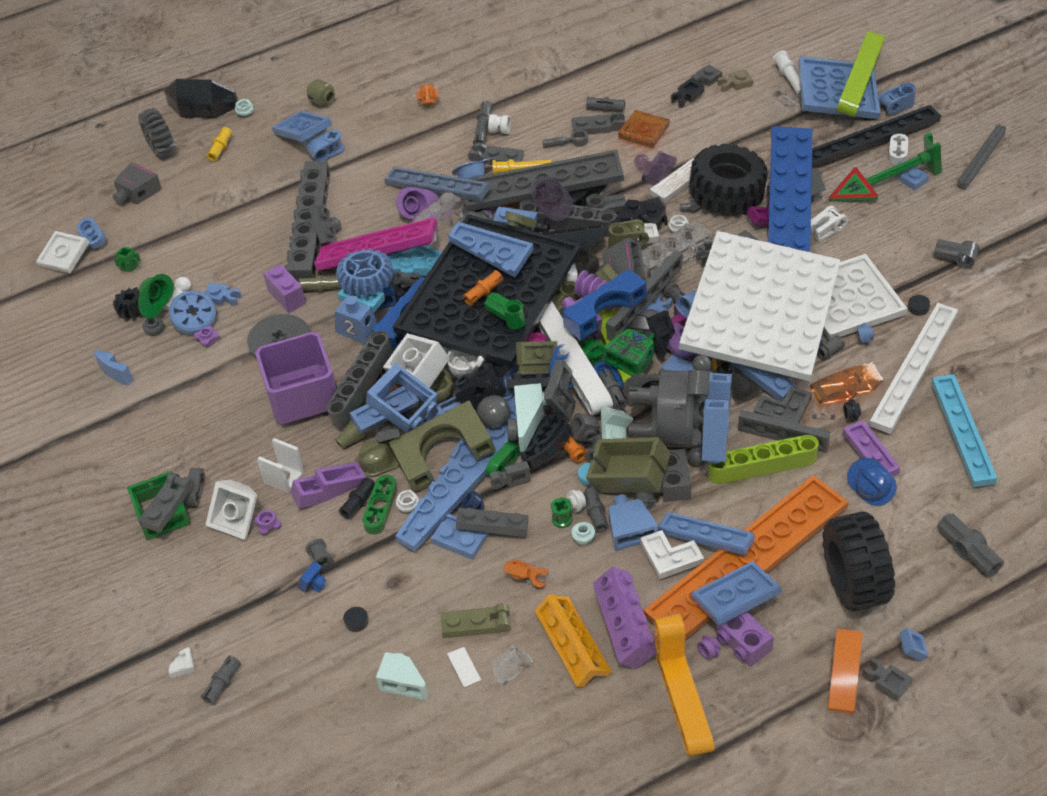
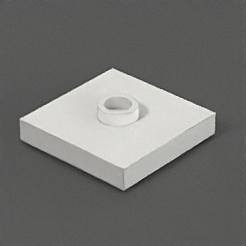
M55 231L36 263L40 267L70 274L90 242L84 237Z

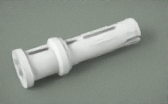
M786 51L777 52L773 56V63L778 65L780 74L786 76L797 96L801 97L800 79L795 70V63L790 61Z

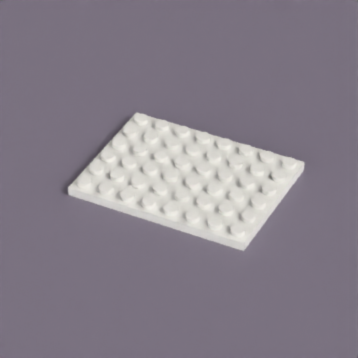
M717 231L678 349L810 381L840 259Z

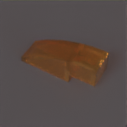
M871 362L826 376L811 383L809 387L819 404L853 399L858 393L874 391L882 383L883 378L874 363Z

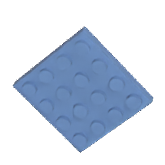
M799 56L798 69L802 110L846 115L836 112L855 62ZM874 69L856 117L879 119L880 106Z

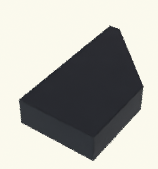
M667 310L646 318L649 329L655 336L653 341L658 356L665 355L669 339H672L675 331Z

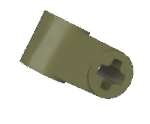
M635 219L611 224L608 234L609 247L611 248L625 238L638 241L641 246L647 244L649 235L644 231L643 221Z

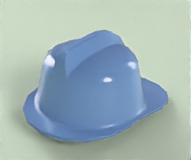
M492 158L460 165L452 171V174L464 179L484 176V166L492 161Z

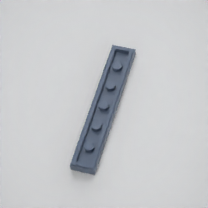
M393 167L384 179L386 185L402 188L415 187L429 190L436 194L480 202L491 188L487 182L400 167Z

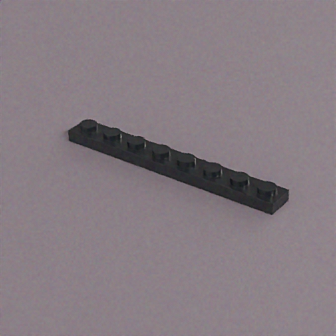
M927 105L812 148V169L889 141L894 134L905 135L940 122L941 115L931 105Z

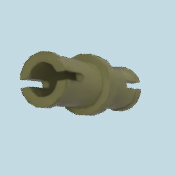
M321 275L317 276V278H299V284L302 286L303 291L318 290V292H323L325 289H341L337 277H322Z

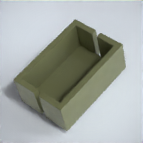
M659 437L598 439L593 454L595 460H591L586 479L593 487L598 489V493L659 492L664 477L662 471H666L671 453Z

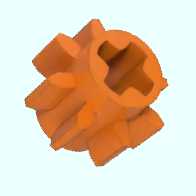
M433 84L421 85L420 90L416 91L417 100L421 101L423 106L436 104L435 99H439L438 88L434 89Z

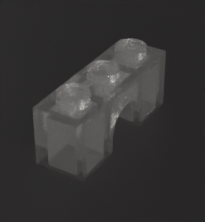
M446 191L409 222L412 223L436 217L438 225L433 242L427 246H430L438 239V228L442 222L452 227L464 217L461 197Z

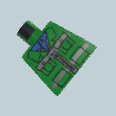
M632 329L625 330L603 346L604 362L630 376L642 374L654 356V342L652 341L655 338L654 333L649 329H644L641 333Z

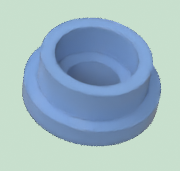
M864 322L861 326L857 327L862 343L867 342L870 344V339L874 338L871 325L866 326Z

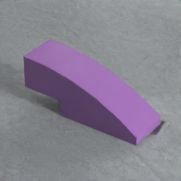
M358 462L316 469L315 475L312 477L293 480L291 495L299 509L313 506L353 489L366 476Z

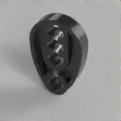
M553 413L545 415L541 419L526 450L521 452V459L523 462L527 461L529 469L536 468L546 462L569 439L572 429L564 415Z

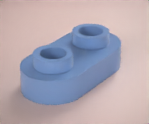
M87 217L78 223L77 231L81 237L88 239L90 242L88 246L91 249L100 248L105 243L106 236L93 218Z

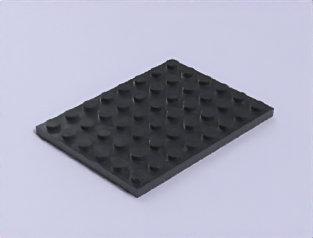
M467 214L462 223L533 243L534 250L516 277H513L449 241L393 325V331L404 336L408 333L437 341L442 347L476 357L481 356L486 360L512 367L517 360L516 342H527L580 254L581 244ZM494 270H497L502 275L501 277H503L504 281L490 292L498 293L510 301H520L523 304L526 323L520 329H510L505 320L485 309L484 303L487 300V296H483L472 306H469L464 301L467 298L463 299V294L475 287L477 281L484 280Z

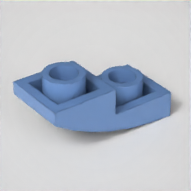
M94 351L100 369L107 376L119 383L130 385L133 378L127 365L117 363L115 356L109 352Z

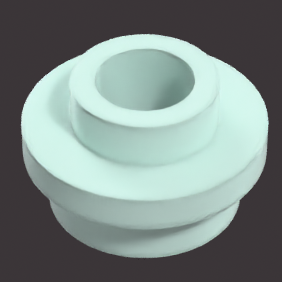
M247 99L239 100L236 103L235 112L240 116H248L254 110L253 104Z
M578 523L571 530L572 538L580 545H587L594 539L595 529L589 523Z

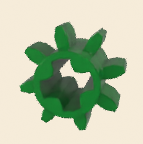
M130 247L119 249L116 252L117 257L114 258L116 267H120L121 271L124 270L126 272L135 270L139 266L138 261L141 260L139 253Z
M586 338L580 342L581 349L591 364L595 365L603 360L601 357L603 354V344L598 339Z

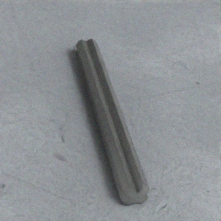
M997 125L958 179L957 186L959 188L966 189L1005 135V126Z

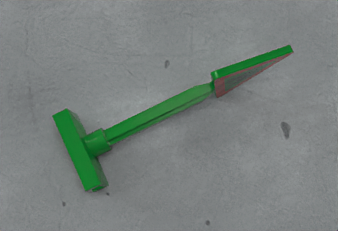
M930 132L923 135L924 152L917 154L912 159L868 178H865L858 168L854 167L829 196V201L878 200V194L872 188V185L920 164H926L934 176L942 173L941 144L939 142L933 144V134Z

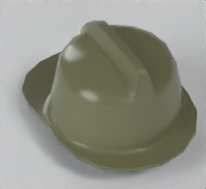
M371 440L363 444L355 459V462H358L366 477H373L401 466L389 442L383 443L377 440Z

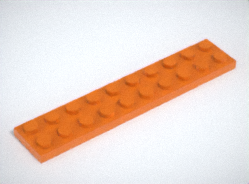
M812 475L744 529V531L752 532L755 535V540L746 555L719 549L646 607L643 613L653 624L654 619L680 614L684 623L686 640L711 620L692 600L691 592L752 561L768 573L820 531L829 519L837 517L847 509L849 501Z

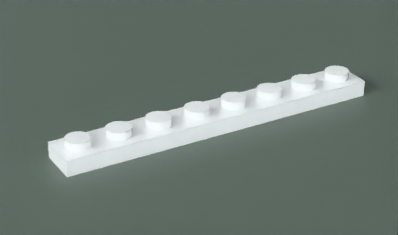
M937 303L873 414L869 424L870 427L889 434L892 433L956 319L958 309Z

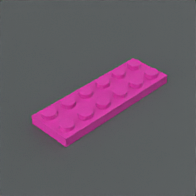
M436 217L322 245L314 263L317 271L323 269L331 270L338 266L342 257H347V253L353 254L355 250L362 251L363 248L365 250L372 248L374 252L380 250L381 253H386L387 256L394 251H407L418 245L427 246L433 242L438 225Z

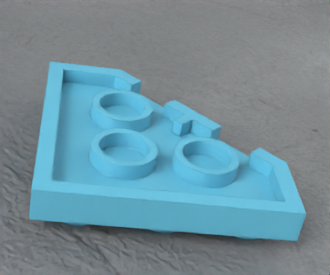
M418 245L407 251H394L387 255V257L392 262L393 276L396 271L409 274L418 273L420 276H427L442 252L429 246Z

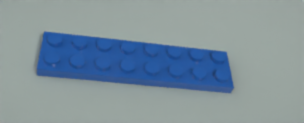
M772 126L768 242L810 252L813 129Z

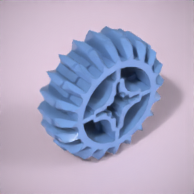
M363 248L362 251L355 250L353 254L347 253V257H342L341 262L338 263L336 275L338 283L344 292H349L350 295L356 293L358 297L361 295L367 297L368 294L375 295L377 291L383 292V288H388L389 283L392 282L394 270L392 262L386 256V253H381L380 250L374 252L372 248L370 250Z

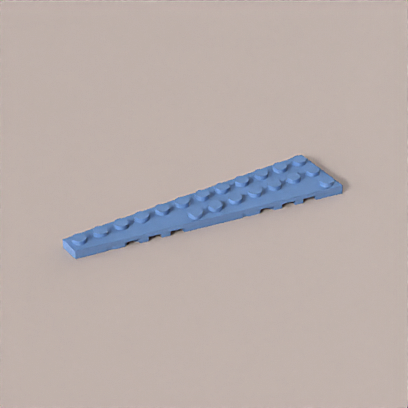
M517 360L511 370H508L504 375L507 393L501 395L509 404L510 419L516 420L514 389H507L506 379H511V375H517V371H519ZM519 374L525 375V379L534 378L533 374ZM548 403L546 406H543L544 412L550 407ZM507 421L500 427H485L496 451L477 461L467 444L460 440L451 453L448 463L442 466L439 476L428 487L429 491L425 497L419 500L414 511L411 512L396 534V541L415 552L439 527L442 521L446 519V515L451 514L465 496L486 476L485 469L488 462L507 442L517 443L519 440L518 426L516 441L507 440Z

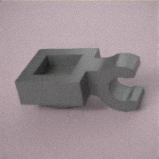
M709 64L693 74L691 79L702 85L707 84L710 86L717 82L718 78L722 77L723 72Z

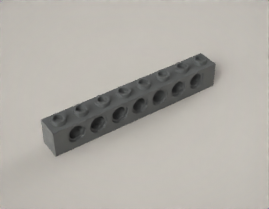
M306 161L304 169L300 171L301 183H298L299 196H296L297 209H294L295 223H292L291 226L293 236L289 238L290 250L287 251L288 265H285V269L298 283L299 278H316L317 269L314 263L320 251V242L308 207L313 204H327L331 177L328 161Z

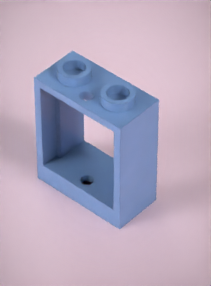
M395 363L367 391L366 403L407 433L419 427L423 422L422 418L427 413L429 415L433 413L437 407L438 394L399 364ZM397 382L425 402L409 420L382 400Z

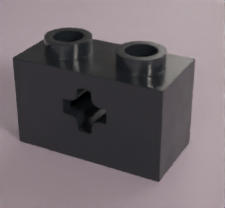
M492 362L478 367L467 376H461L453 383L455 395L461 404L470 401L474 410L477 409L478 404L485 397L491 395L501 396L507 393L504 380Z

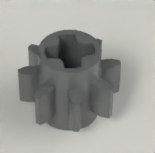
M712 241L704 242L702 246L698 245L696 260H701V265H706L713 244Z

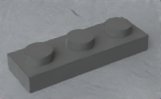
M459 508L456 529L526 537L529 515Z

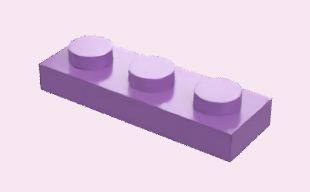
M863 420L843 428L844 437L861 458L875 459L892 476L900 473L901 467Z

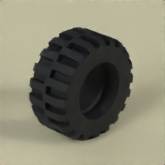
M721 144L720 146L712 145L709 149L706 147L692 161L689 179L690 194L698 205H702L706 210H712L713 213H724V215L747 213L750 206L757 207L764 198L768 176L767 166L763 159L758 157L757 153L749 151L746 147L741 148L735 144H732V146L727 144Z
M864 511L829 519L825 523L824 531L822 532L824 558L827 563L832 586H834L835 593L840 598L841 604L846 609L854 612L888 604L895 594V572L889 546L885 540L883 530L879 527L878 521L874 520L873 515Z

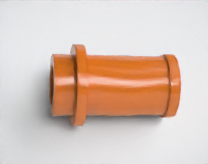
M570 435L569 443L566 442L562 448L568 452L573 462L580 463L586 458V449L583 446H579Z

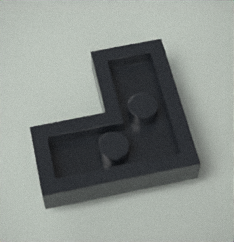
M628 199L613 223L639 219L643 222L659 224L666 214V206Z

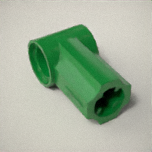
M493 292L487 296V300L484 303L485 309L505 320L510 329H520L525 325L524 308L520 301H510L502 295Z

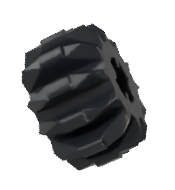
M128 287L125 291L121 290V294L115 295V300L113 301L114 309L119 318H124L125 321L130 318L133 321L137 317L142 318L138 307V287L134 289Z

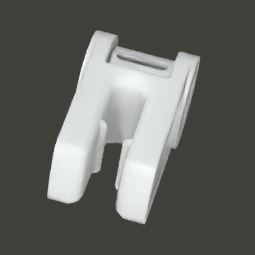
M829 206L811 219V234L815 233V239L821 242L836 232L842 231L848 223V217L838 213L837 208L834 206Z

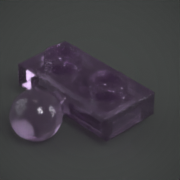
M659 151L651 162L645 154H639L634 159V165L637 169H646L642 174V181L655 186L668 176L675 166L677 158Z

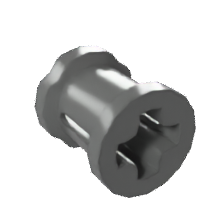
M315 539L306 545V552L312 557L313 562L315 561L322 566L321 570L327 569L332 565L333 557L331 554H328L326 543L323 539Z

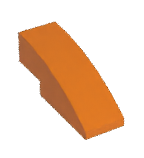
M837 629L828 703L829 711L854 714L863 632Z

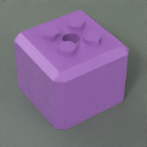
M309 332L260 346L255 353L263 382L277 423L285 424L327 411L326 406L336 391V385L329 360L318 333Z

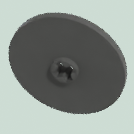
M278 314L269 316L259 321L250 330L247 338L248 348L251 354L257 358L255 352L260 346L309 333L310 329L304 320L294 315Z

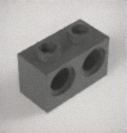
M685 449L669 450L671 454L666 471H662L664 477L660 491L657 493H662L663 502L690 500L691 481Z

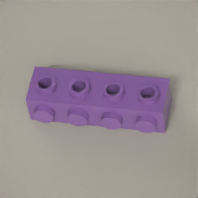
M612 566L595 580L593 585L619 664L637 669L657 653L654 638L649 631L647 618L641 608L640 598L636 593L631 574L626 570Z

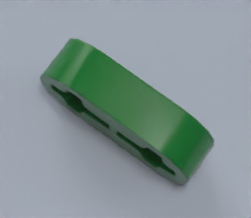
M511 442L505 443L488 462L485 469L486 475L489 476L490 473L495 471L504 472V467L514 464L519 457L520 447Z

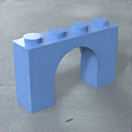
M710 373L709 395L705 399L702 444V460L709 463L726 462L732 374Z

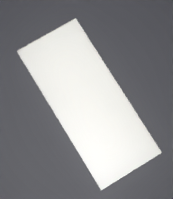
M465 647L447 654L464 687L481 680Z

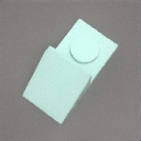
M602 407V439L626 438V428L633 421V418L624 411Z

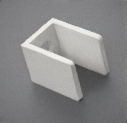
M274 438L272 444L278 463L262 457H258L257 462L264 484L289 493L293 480L300 479L304 474L299 450L296 446ZM285 473L290 474V478L288 480L286 478Z

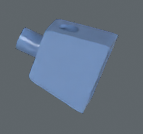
M624 494L614 498L615 505L608 508L614 551L640 545L641 537L658 532L656 521L640 499L628 501L627 496Z

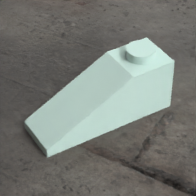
M541 383L514 386L520 452L526 450L544 416L543 406H546L547 402L544 400Z

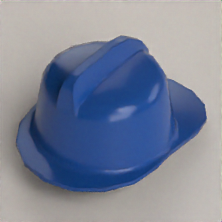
M859 459L848 470V484L870 505H884L894 497L897 489L896 480L875 459Z

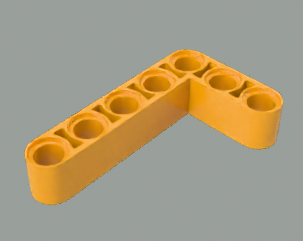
M680 614L654 619V645L657 651L655 656L687 756L691 757L713 752L715 749L712 734L685 657V628Z

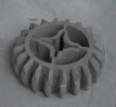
M152 108L140 113L138 116L139 125L148 146L156 157L160 159L167 158L175 153L176 147L173 137L160 112Z

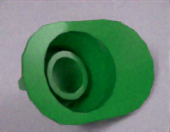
M161 273L154 277L146 278L140 284L138 307L141 315L145 318L152 319L156 317L171 299L174 292V283L171 277Z

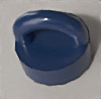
M475 491L469 492L462 501L461 508L477 509L479 506L478 510H484L481 495Z

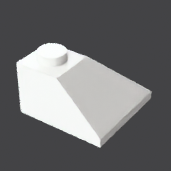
M233 480L216 481L205 526L246 540L257 494L250 486Z

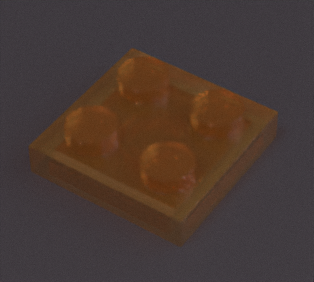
M634 110L618 132V138L654 148L669 127L670 119Z

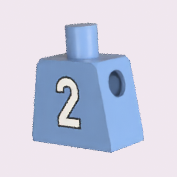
M350 295L345 298L335 311V333L365 344L372 334V329L377 321L370 306L358 302L356 296Z

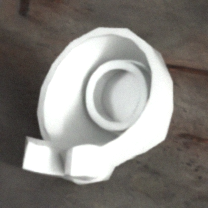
M450 350L448 352L450 359L447 362V366L452 374L460 378L464 375L467 376L482 366L485 359L481 356L476 357Z

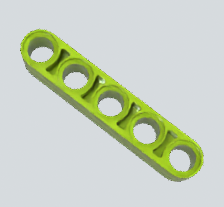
M803 435L727 451L726 462H708V479L712 483L723 484L809 466L817 461L819 442L812 435Z

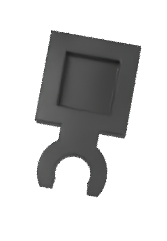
M527 461L504 467V472L495 471L489 474L493 490L500 489L506 484L508 488L531 482Z
M875 658L871 659L870 666L876 670L871 671L866 667L863 669V676L866 679L877 680L876 688L897 701L912 684V677L891 664L887 669L883 668L882 663Z

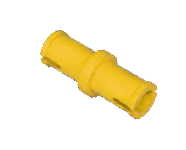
M222 127L218 136L213 139L212 146L206 154L209 160L217 161L221 152L226 149L227 142L233 134L230 128Z

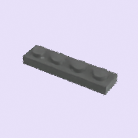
M741 410L739 414L738 431L777 441L803 435H812L819 442L818 451L825 453L828 451L830 431Z

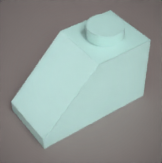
M385 652L376 675L379 691L427 701L426 683L410 657L402 653L393 654Z

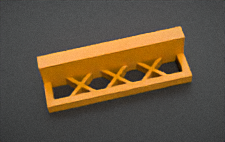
M548 594L536 608L535 613L577 687H585L593 676L608 677L612 670L570 598Z

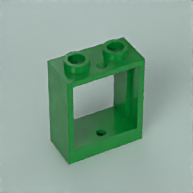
M171 471L127 487L138 520L143 514L139 503L156 497L166 483L167 476ZM182 502L160 533L142 526L141 528L147 541L191 523Z

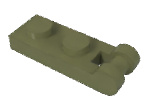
M501 603L489 608L441 612L442 637L451 638L507 632L511 629L510 620L507 617L510 613L509 606Z

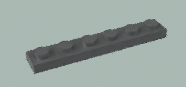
M675 250L670 256H667L663 264L653 271L648 280H645L647 282V298L632 308L620 306L618 312L608 319L605 326L607 329V340L611 341L624 332L631 325L633 318L643 311L682 269V252Z

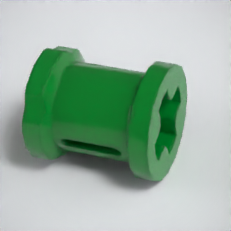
M563 497L554 499L551 503L553 525L557 528L569 527L573 521L570 500Z

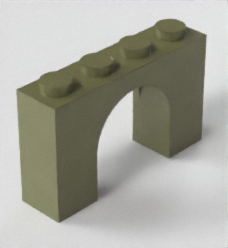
M470 401L438 415L436 418L389 442L415 493L429 486L432 481L435 482L425 462L426 452L434 442L446 437L459 438L467 444L476 461L496 451L490 435Z

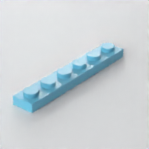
M955 375L932 377L931 384L972 486L979 487L996 484V473Z

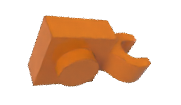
M511 559L505 563L503 572L510 573V577L518 580H524L529 577L533 585L544 587L546 582L540 581L538 575H547L549 570Z

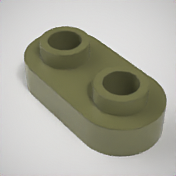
M509 211L505 213L504 220H507V225L526 230L535 229L537 221Z

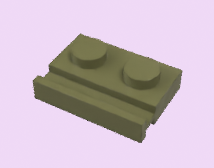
M557 341L516 342L517 365H519L517 375L549 373V363L554 354V349L558 346Z

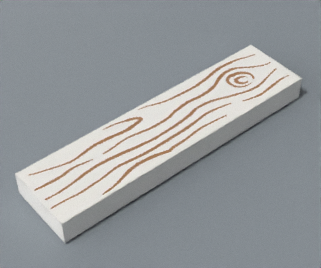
M694 158L652 187L650 195L654 198L659 197L662 203H666L688 187L691 164Z

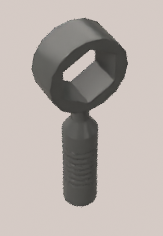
M575 130L570 138L542 140L543 147L563 145L570 141L574 146H585L588 143V133L585 130Z

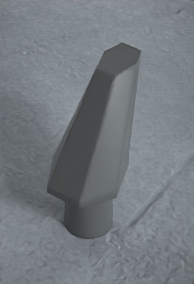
M695 200L689 201L690 203L680 204L681 212L691 211L693 213L703 208Z

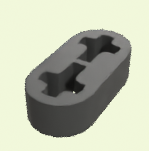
M190 468L188 478L193 479V487L183 501L185 506H198L204 488L205 472L203 468Z

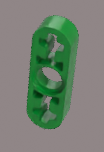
M382 475L375 482L362 519L364 529L368 534H379L386 525L397 493L396 480L391 475ZM378 501L386 502V505L381 508L374 506Z

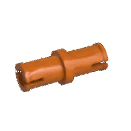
M494 270L484 280L477 281L475 287L463 294V299L467 298L464 300L466 304L472 306L483 296H488L494 287L504 281L503 277H501L502 275L497 270Z

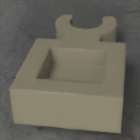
M745 69L730 73L728 78H718V86H721L722 92H726L730 88H734L736 91L752 87L753 79Z

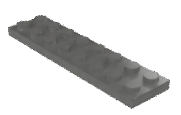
M618 150L469 178L470 180L487 182L491 188L481 202L465 199L467 211L479 210L624 181Z

